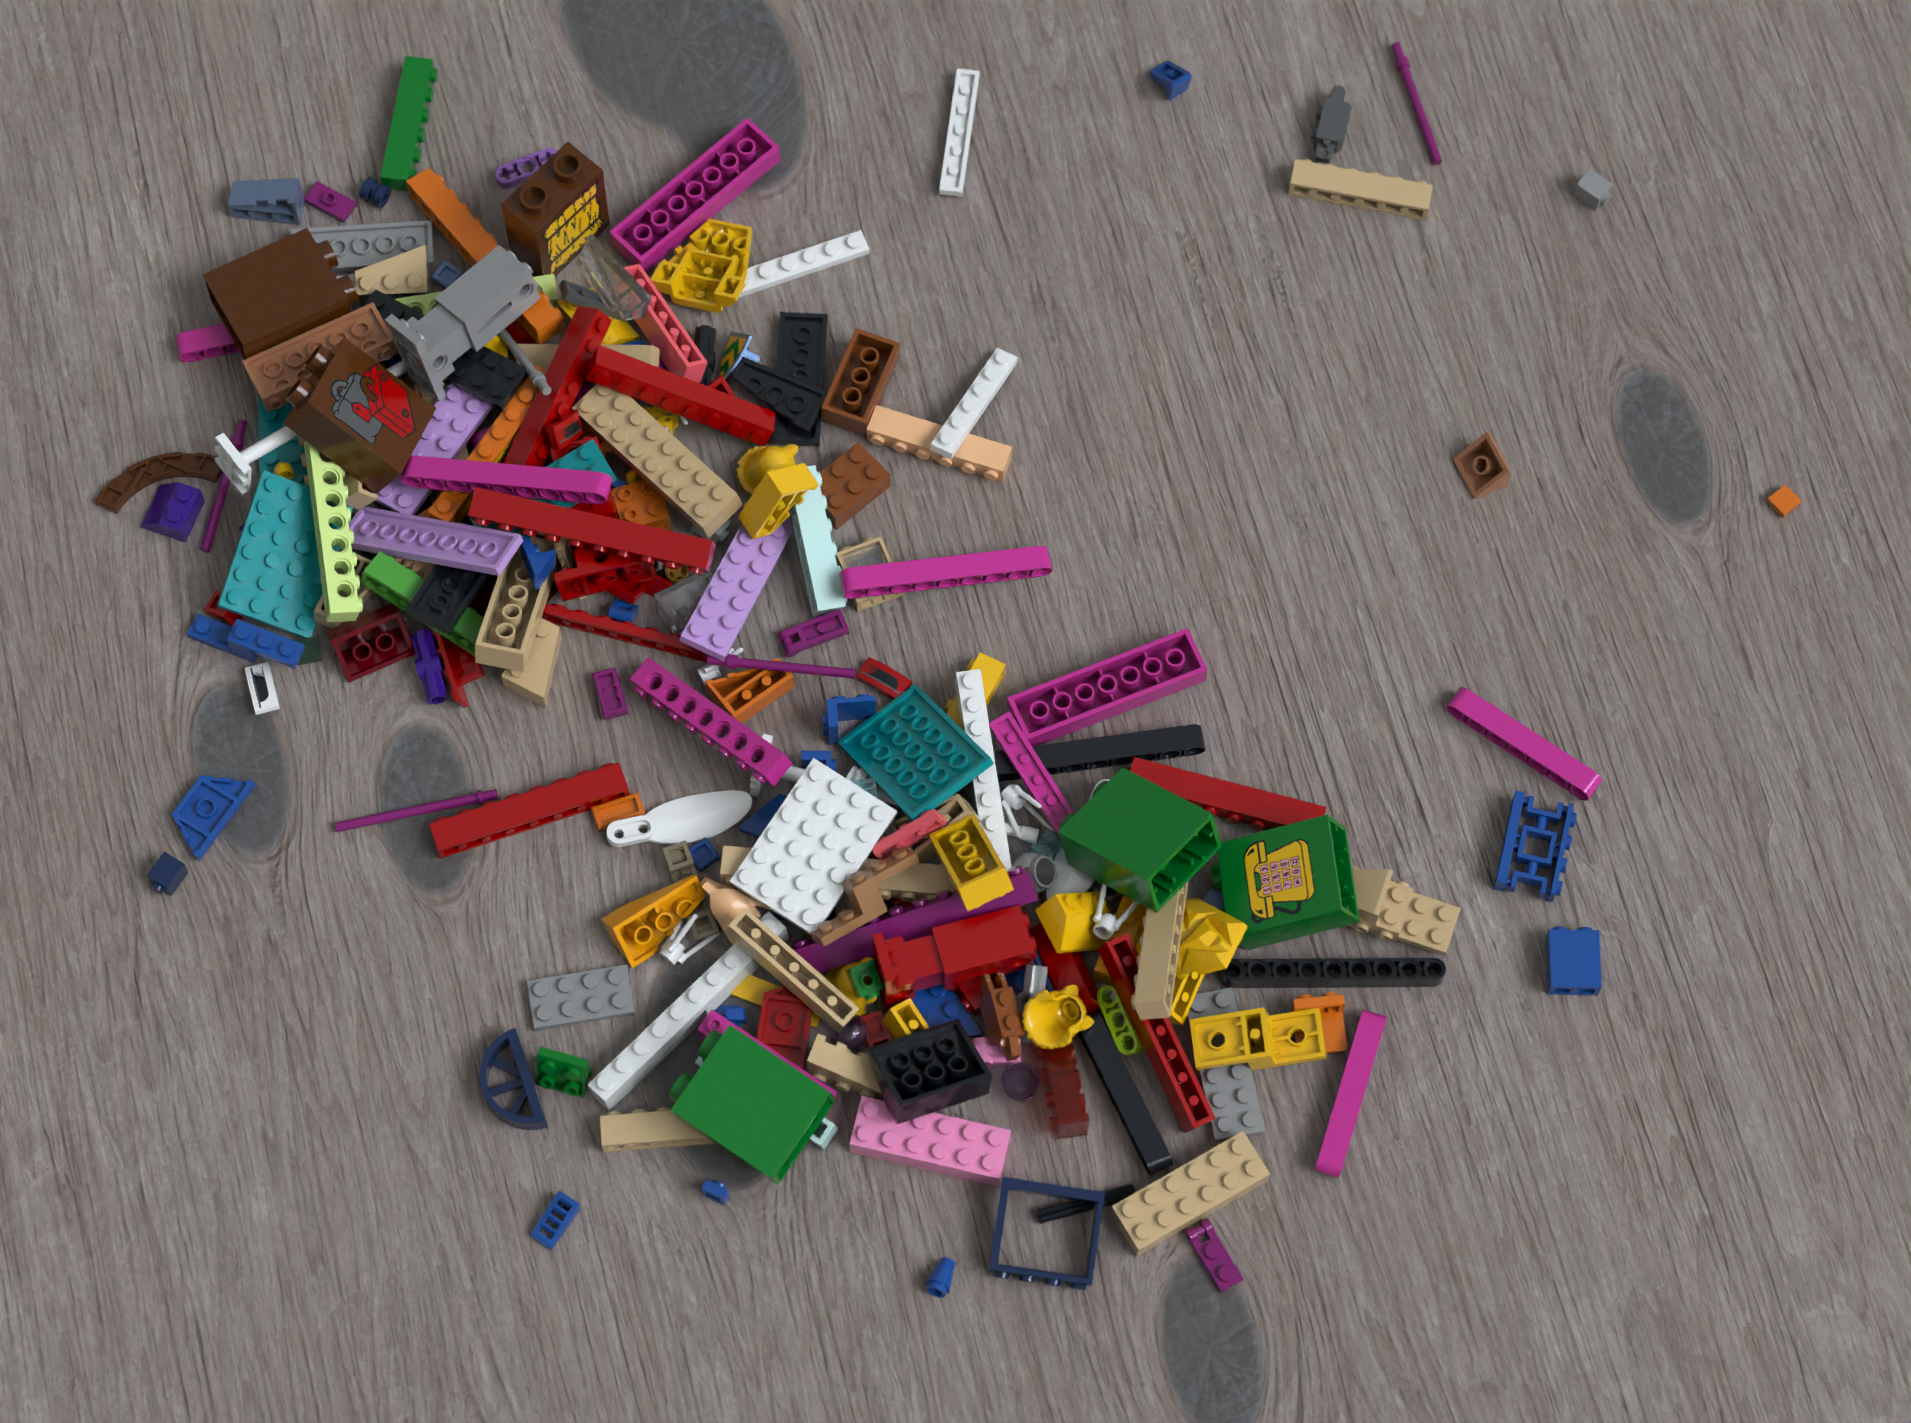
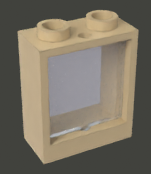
M881 536L878 538H867L861 544L853 547L845 546L837 552L836 556L837 566L839 565L841 570L850 567L892 563ZM903 593L854 598L852 601L857 612L903 596Z

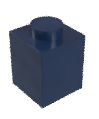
M163 852L147 874V877L151 883L150 887L159 894L165 892L172 896L189 872L184 863Z

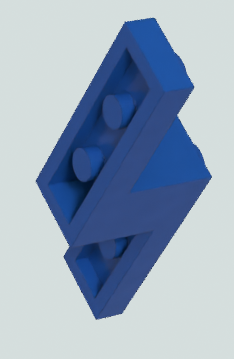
M198 613L187 633L190 639L252 663L256 662L258 656H262L293 669L296 668L305 650V645L242 620L237 619L232 627Z

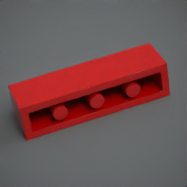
M1042 923L1029 929L1031 936L1033 935L1035 938L1037 951L1042 958L1041 961L1044 967H1048L1047 973L1052 980L1051 983L1054 990L1061 991L1067 985H1077L1078 997L1085 1005L1086 1015L1100 1009L1097 1000V987L1081 953H1057Z

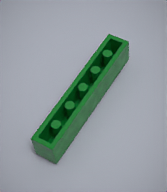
M405 56L380 175L381 183L390 187L391 190L408 192L406 180L417 175L415 167L416 163H420L422 153L421 149H419L420 143H424L426 130L423 128L424 124L428 123L430 117L428 104L433 102L434 97L432 85L433 82H437L438 69H435L433 59Z

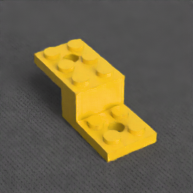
M1265 1007L1190 1019L1195 1068L1197 1070L1248 1063L1253 1071L1327 1059L1320 1008L1269 1016ZM1297 1031L1305 1034L1303 1041L1300 1043H1294L1291 1040L1293 1033ZM1216 1035H1223L1225 1037L1224 1044L1219 1047L1213 1046L1212 1039Z

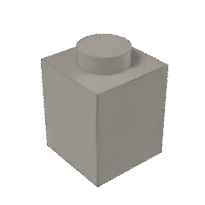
M1590 168L1577 183L1573 196L1596 211L1601 204L1605 206L1611 199L1612 194L1610 192L1613 184Z

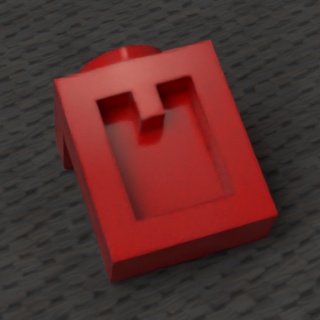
M216 590L203 610L210 616L225 620L233 627L237 619L243 620L244 617L216 607L221 591Z

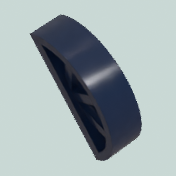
M513 1028L493 1041L483 1056L479 1079L484 1099L492 1113L509 1126L522 1130L548 1128L516 1028ZM508 1046H511L517 1067L497 1058ZM492 1065L520 1078L490 1089L488 1088L489 1072ZM523 1087L510 1112L501 1108L492 1098ZM526 1099H528L533 1117L518 1116Z

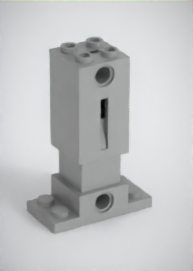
M498 245L434 298L437 306L419 321L413 316L405 321L402 318L399 320L393 314L389 315L385 322L409 377L437 401H442L446 397L443 389V380L455 370L452 363L470 348L476 352L541 299L537 290L539 286L532 277L533 270L526 262L521 263L511 250L508 249L506 251Z

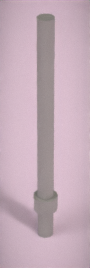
M503 329L498 334L521 366L526 368L531 383L536 388H539L544 395H549L552 389L547 384L544 374L534 367L507 330Z

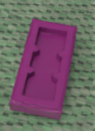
M318 181L315 182L304 198L305 203L342 223L346 222L357 206L356 201Z
M616 667L592 673L604 719L608 720L629 714Z

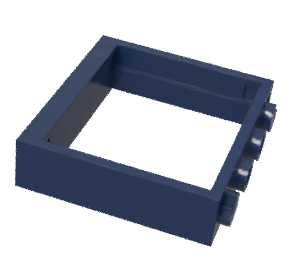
M1002 1177L989 1271L994 1272V1277L1009 1279V1274L1020 1276L1019 1280L1034 1283L1035 1278L1044 1279L1046 1285L1060 1286L1061 1282L1071 1283L1070 1288L1086 1290V1286H1092L1105 1192ZM1009 1191L1095 1203L1085 1277L998 1264Z

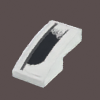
M269 662L246 667L245 672L255 714L258 715L280 709Z

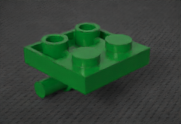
M540 1046L537 1053L536 1084L546 1089H554L565 1092L570 1096L584 1098L587 1092L588 1077L591 1078L593 1068L589 1067V1060Z

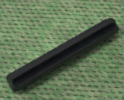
M1133 1184L1102 1191L1105 1192L1103 1207L1118 1203L1136 1193ZM1069 1200L1040 1208L1036 1211L1039 1223L1043 1224L1095 1209V1203Z

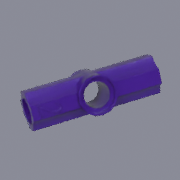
M423 629L416 631L415 634L411 635L417 658L415 665L419 678L423 683L428 704L443 703L449 697L443 676L444 665L439 657V653H437L434 636L431 630Z

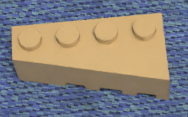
M818 1033L807 1059L808 1073L824 1084L828 1082L835 1085V1088L840 1091L849 1092L850 1090L859 1093L860 1097L865 1096L884 1101L868 1055L863 1052L855 1055L847 1049V1045L837 1042L836 1045L825 1042L826 1036Z

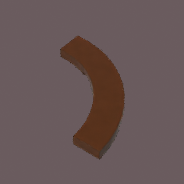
M182 452L161 454L142 460L127 468L126 472L107 484L94 502L97 506L117 514L133 495L153 483L177 477L200 478L216 483L223 471L215 462L216 456L204 453L192 454Z

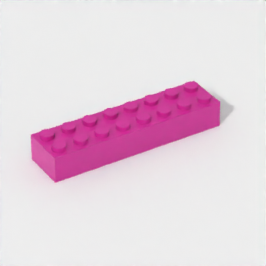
M747 117L609 231L611 245L631 265L640 264L644 271L647 272L685 241L709 218L711 219L775 166L780 161L779 146Z
M1188 628L1009 696L1007 697V710L1010 711L1031 746H1038L1206 681L1208 670Z

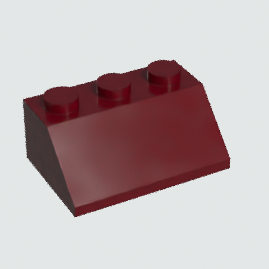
M392 603L360 616L356 621H348L326 631L348 683L416 654L397 607Z

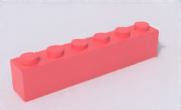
M636 264L619 268L613 289L651 345L660 349L659 356L668 370L700 383L708 362L642 266Z

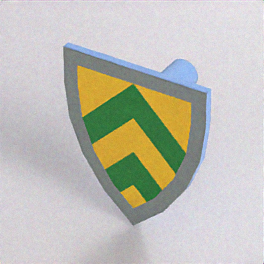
M730 332L721 353L717 377L722 375L726 379L731 372L735 371L742 357L757 363L759 362L760 356L747 350L752 339L751 335Z

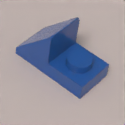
M1169 60L1149 71L1151 79L1163 85L1168 100L1185 92L1192 78L1190 72Z
M524 536L522 537L523 542L520 545V555L534 589H539L556 564V550L539 553L537 544L533 545L531 538Z

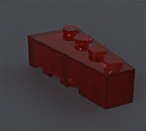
M1073 1038L1070 1044L1062 1048L1058 1047L1049 1050L1048 1048L1043 1049L1037 1046L1038 1059H1043L1045 1067L1041 1069L1043 1084H1048L1049 1090L1048 1093H1045L1047 1108L1052 1107L1053 1117H1049L1051 1132H1056L1057 1140L1088 1135L1090 1120L1088 1113H1086L1084 1093H1080L1082 1089L1079 1069H1076L1075 1066L1077 1065V1057Z

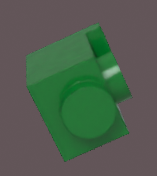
M873 959L846 970L857 999L863 996L865 1001L879 996L878 990L884 988ZM865 976L870 977V985L864 984L863 979Z

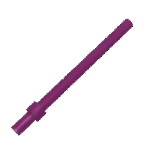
M1394 42L1391 44L1396 59L1394 63L1397 71L1401 72L1434 165H1438L1442 162L1411 76L1409 60L1404 56L1400 42Z
M243 419L238 420L235 433L230 437L231 443L238 452L243 448L245 442L243 436L248 423ZM224 472L222 473L200 548L205 553L210 552L230 484V480Z
M728 654L724 662L708 655L707 664L726 666L727 669L737 670V667L855 678V669L739 658L738 655Z

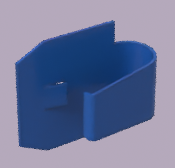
M723 1005L716 1009L718 1014L738 1027L746 1022L745 1008H739L738 1005Z

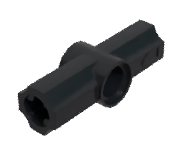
M701 325L696 327L694 343L708 362L700 382L707 386L712 382V373L715 371L716 353L714 349L716 329L709 325Z

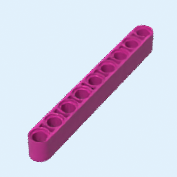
M410 456L401 477L403 484L413 488L474 493L475 487L522 498L589 504H605L612 484L611 476L602 472L425 456Z
M1033 546L850 567L840 571L839 576L844 597L854 599L1042 577L1050 574L1053 569L1048 548L1046 546Z

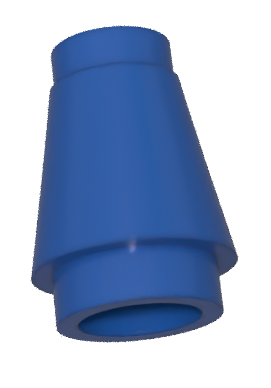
M942 1257L926 1280V1291L929 1294L943 1298L946 1293L950 1292L955 1262L952 1259Z

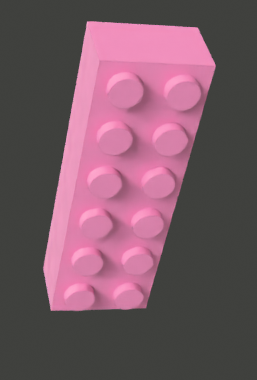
M861 1096L849 1146L851 1153L999 1187L1011 1139V1130L934 1112L897 1125L885 1101Z

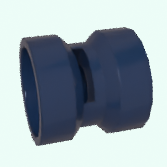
M368 177L363 182L359 191L360 198L365 201H372L373 205L379 208L386 205L391 195L390 187L378 184L377 180Z

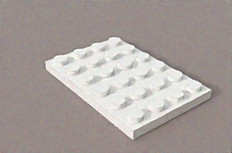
M813 758L731 878L730 883L810 934V932L817 930V926L820 923L826 921L845 892L842 882L849 879L851 874L861 869L871 854L872 848L883 836L898 812Z

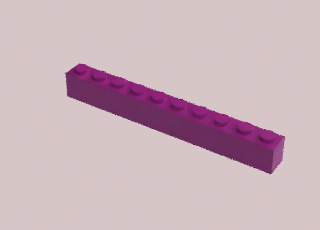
M1016 866L1007 870L1014 890L970 911H967L957 891L950 892V890H944L937 893L935 898L926 900L925 897L913 901L911 906L905 908L901 905L888 910L887 914L876 917L825 947L814 942L813 939L808 940L807 937L795 940L790 947L821 973L872 956V935L882 932L884 940L902 936L904 942L931 935L932 928L1037 901L1038 893L1029 867L1022 868V866Z

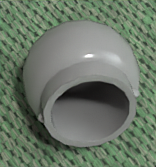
M1036 852L1024 853L1012 865V868L1016 866H1022V868L1029 867L1037 893H1041L1047 887H1051L1056 880L1057 871L1054 861L1044 854Z

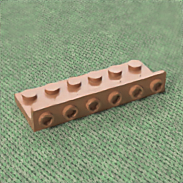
M373 302L242 361L243 367L259 394L266 412L279 409L288 402L285 400L286 395L301 377L309 380L312 373L304 368V364L312 352L321 344L328 350H331L345 337L376 362L388 360L398 353L390 331Z

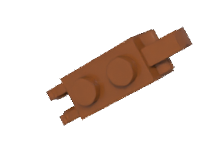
M995 973L994 983L996 989L993 987L989 974L981 975L980 985L983 996L980 998L979 1007L989 1043L992 1046L998 1045L999 1048H1002L1006 1061L1016 1060L1021 1056L1020 1044H1022L1021 1038L1025 1035L1013 988L1008 987L1003 973Z

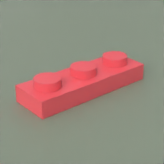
M936 809L925 811L916 820L903 824L896 832L880 838L872 848V851L876 857L883 860L898 848L911 847L929 836L928 834L946 826L947 822L944 816Z

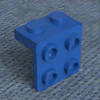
M859 694L851 698L834 696L831 699H826V713H822L823 737H828V744H838V721L862 720L873 716L876 713V697L869 694Z

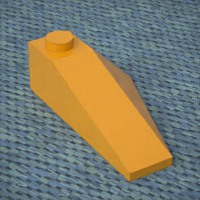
M694 874L625 904L601 920L615 946L630 967L634 968L659 950L658 946L662 941L675 932L673 929L683 918H687L706 897V894L698 877Z

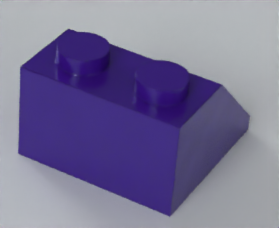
M180 482L161 484L143 519L141 528L186 543L205 503L201 490Z

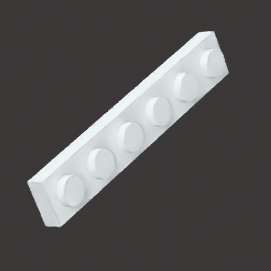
M957 69L939 188V194L959 197L963 195L980 71Z
M859 230L749 267L747 269L746 285L739 298L869 254V247L862 231Z
M996 348L932 441L930 450L949 459L953 458L1016 366L1017 356Z

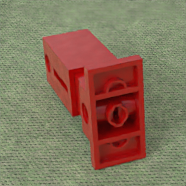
M582 437L580 440L574 441L560 450H553L550 447L553 462L591 439H594L602 452L598 437ZM611 488L605 504L578 503L571 507V509L618 519ZM583 545V548L574 550L577 563L576 568L567 567L554 573L555 582L563 602L657 578L654 564L643 563L639 561V557L631 556L630 559L616 556V552L608 550L606 554L598 553L592 550L593 547Z
M1020 905L936 926L932 928L931 935L904 942L902 936L884 940L882 932L872 935L874 965L884 987L879 991L885 1012L887 1013L890 1008L896 1006V1003L903 1002L909 998L914 999L915 991L941 984H943L944 990H949L979 982L981 975L989 974L990 978H994L995 973L1006 975L1025 970L1026 965H1033L1037 946L1034 936H1029L1028 927H1030L1027 913H1022Z

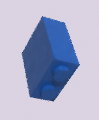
M1562 926L1549 929L1545 937L1548 995H1598L1602 988L1599 930H1592L1590 927L1567 930L1566 927Z

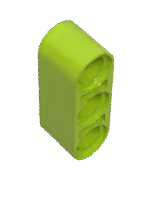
M1106 985L1101 987L1097 993V1000L1117 1049L1125 1055L1144 1052L1145 1049L1115 986ZM1112 991L1115 994L1114 1002H1112L1110 997ZM1122 1014H1123L1124 1019H1125V1022H1124L1123 1025H1122L1121 1022H1120V1016H1121ZM1131 1037H1132L1133 1040H1134V1047H1133V1049H1132L1131 1046H1130V1039H1131Z

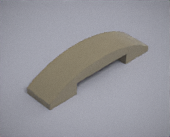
M686 840L662 848L673 883L694 874L698 877ZM705 897L686 918L688 922L693 914H697V919L690 927L695 941L719 933Z

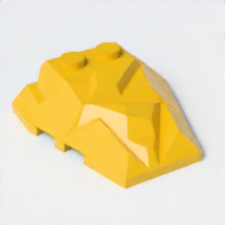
M709 218L689 236L690 242L683 248L679 245L674 250L676 255L668 262L664 259L659 263L651 277V281L661 293L670 294L671 300L677 305L720 313L724 306L729 307L736 303L746 285L753 232L752 227Z
M1186 898L1176 977L1182 980L1186 979V973L1196 971L1199 975L1227 969L1248 926L1199 898ZM1140 938L1136 944V951L1139 955L1141 954Z

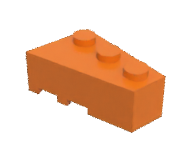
M779 658L774 659V660H770V661H780V662H782ZM749 668L739 673H729L726 677L707 680L705 681L706 693L718 707L743 724L794 688V676L791 672Z

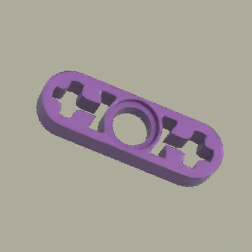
M546 148L499 166L495 172L497 184L502 188L508 189L524 183L539 169L537 161L539 160L542 166L546 162V158H551L557 150ZM525 164H532L534 166V170L529 173L523 172L521 168ZM514 169H517V170H518L519 176L516 175V172H515ZM507 173L510 179L506 180L503 174Z

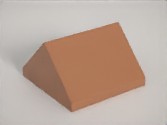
M1490 432L1483 434L1453 458L1474 499L1508 485L1511 470Z

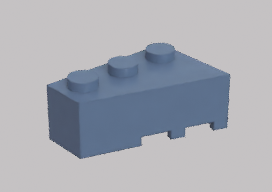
M299 178L233 181L228 201L230 216L233 218L293 225L301 224L305 205Z

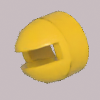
M279 462L274 467V474L289 480H292L295 476L292 466L287 462L284 464Z

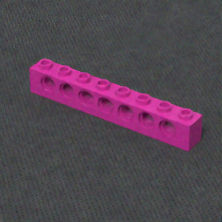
M650 657L643 662L630 678L636 686L634 691L644 699L647 696L652 699L650 702L662 711L663 708L668 710L667 714L677 723L682 720L687 730L694 735L697 732L702 735L701 739L712 747L714 744L718 746V751L727 759H730L732 756L736 759L735 764L745 772L748 769L753 771L752 776L760 783L764 784L766 781L774 787L793 764L782 751Z

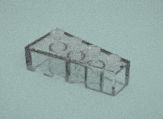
M721 561L712 565L709 573L702 572V575L694 574L654 594L656 614L670 633H678L686 627Z

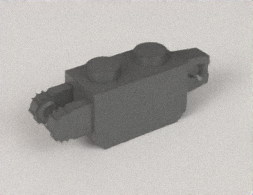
M1341 85L1333 87L1330 98L1325 97L1324 105H1319L1316 119L1320 121L1318 126L1314 125L1311 139H1315V161L1329 164L1333 153L1340 152L1343 147L1352 107L1348 102L1344 101L1346 90Z

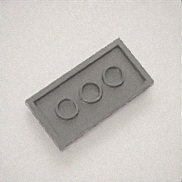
M627 964L527 981L534 1031L635 1015Z

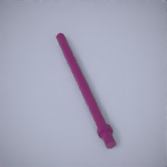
M481 789L477 790V793L340 821L336 822L335 825L337 832L475 803L482 805L484 801L499 799L497 789L484 792Z

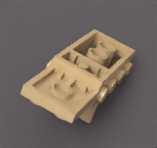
M1352 865L1360 922L1347 925L1346 927L1360 933L1376 936L1384 941L1396 943L1399 940L1444 956L1446 955L1459 916L1460 907L1413 892L1414 888H1411L1405 882L1390 881L1393 870L1360 869Z

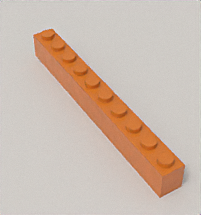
M429 167L406 180L409 196L426 216L432 220L433 224L471 267L498 246L491 232L487 233L484 230L481 221L471 215L465 203H460L452 188L448 189L445 186V182L440 174H435ZM538 291L541 299L521 314L517 320L540 345L563 331V316L557 307L553 308L550 305L546 294Z

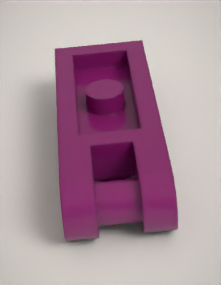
M839 609L779 632L777 637L785 647L783 651L786 657H793L801 651L849 634V628ZM798 636L800 641L793 643L792 638Z
M1207 1218L1200 1221V1225L1197 1227H1190L1184 1230L1185 1235L1220 1293L1243 1281V1277ZM1206 1234L1209 1240L1201 1244L1198 1237Z

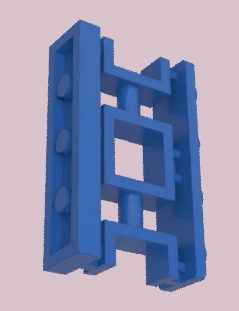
M1516 790L1511 803L1493 889L1503 891L1505 888L1509 889L1510 892H1514L1516 883L1519 881L1540 886L1538 898H1548L1547 901L1553 902L1555 895L1560 896L1563 881H1559L1560 872L1564 873L1566 869L1567 858H1563L1564 851L1569 850L1572 836L1568 835L1569 827H1574L1577 813H1573L1574 804L1570 803L1568 806L1563 805L1564 803L1559 802L1556 813L1532 808L1534 796L1527 797L1525 792ZM1526 806L1524 816L1537 819L1536 826L1523 825L1521 834H1518L1517 830L1522 807ZM1561 815H1565L1560 841L1556 843L1557 832L1545 830L1546 822L1559 824ZM1526 836L1550 841L1546 858L1523 853ZM1513 851H1516L1515 862L1527 864L1526 873L1514 870L1510 880L1507 879ZM1552 860H1554L1555 866L1549 889L1546 888L1548 878L1537 876L1536 870L1537 867L1549 869Z

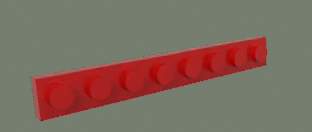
M556 603L552 605L546 604L541 617L555 625L707 662L708 654L679 641L681 635L676 633L665 634L652 627L641 628L628 621L621 623L613 621L608 616L599 615L597 617L589 615L584 610L576 609L573 611L566 609L564 606Z

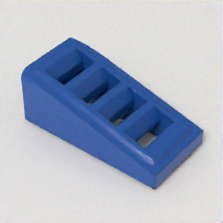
M559 1190L530 1234V1237L552 1250L581 1210L580 1204ZM563 1203L564 1205L568 1206L570 1208L569 1212L561 1208L559 1205ZM556 1211L565 1218L561 1221L553 1213ZM548 1220L559 1226L558 1229L555 1230L546 1224ZM544 1229L550 1234H552L553 1237L549 1239L548 1237L540 1233V1231Z

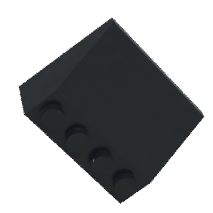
M959 1019L933 1026L867 1048L866 1050L885 1104L897 1125L989 1094L992 1074Z

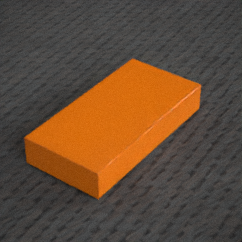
M638 792L591 807L598 832L607 830L609 824L614 821L646 815Z

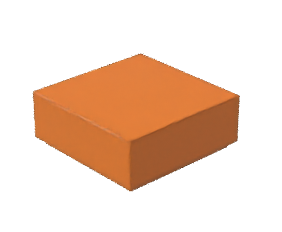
M1783 485L1768 497L1766 502L1784 518L1798 507L1802 501L1786 485Z

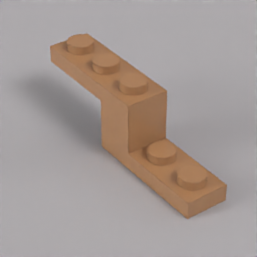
M898 848L889 857L883 860H876L871 863L869 868L851 874L849 879L842 882L852 909L843 910L838 914V917L831 921L820 923L817 926V930L810 932L813 941L825 947L887 912L878 884L918 863L917 854L907 848Z

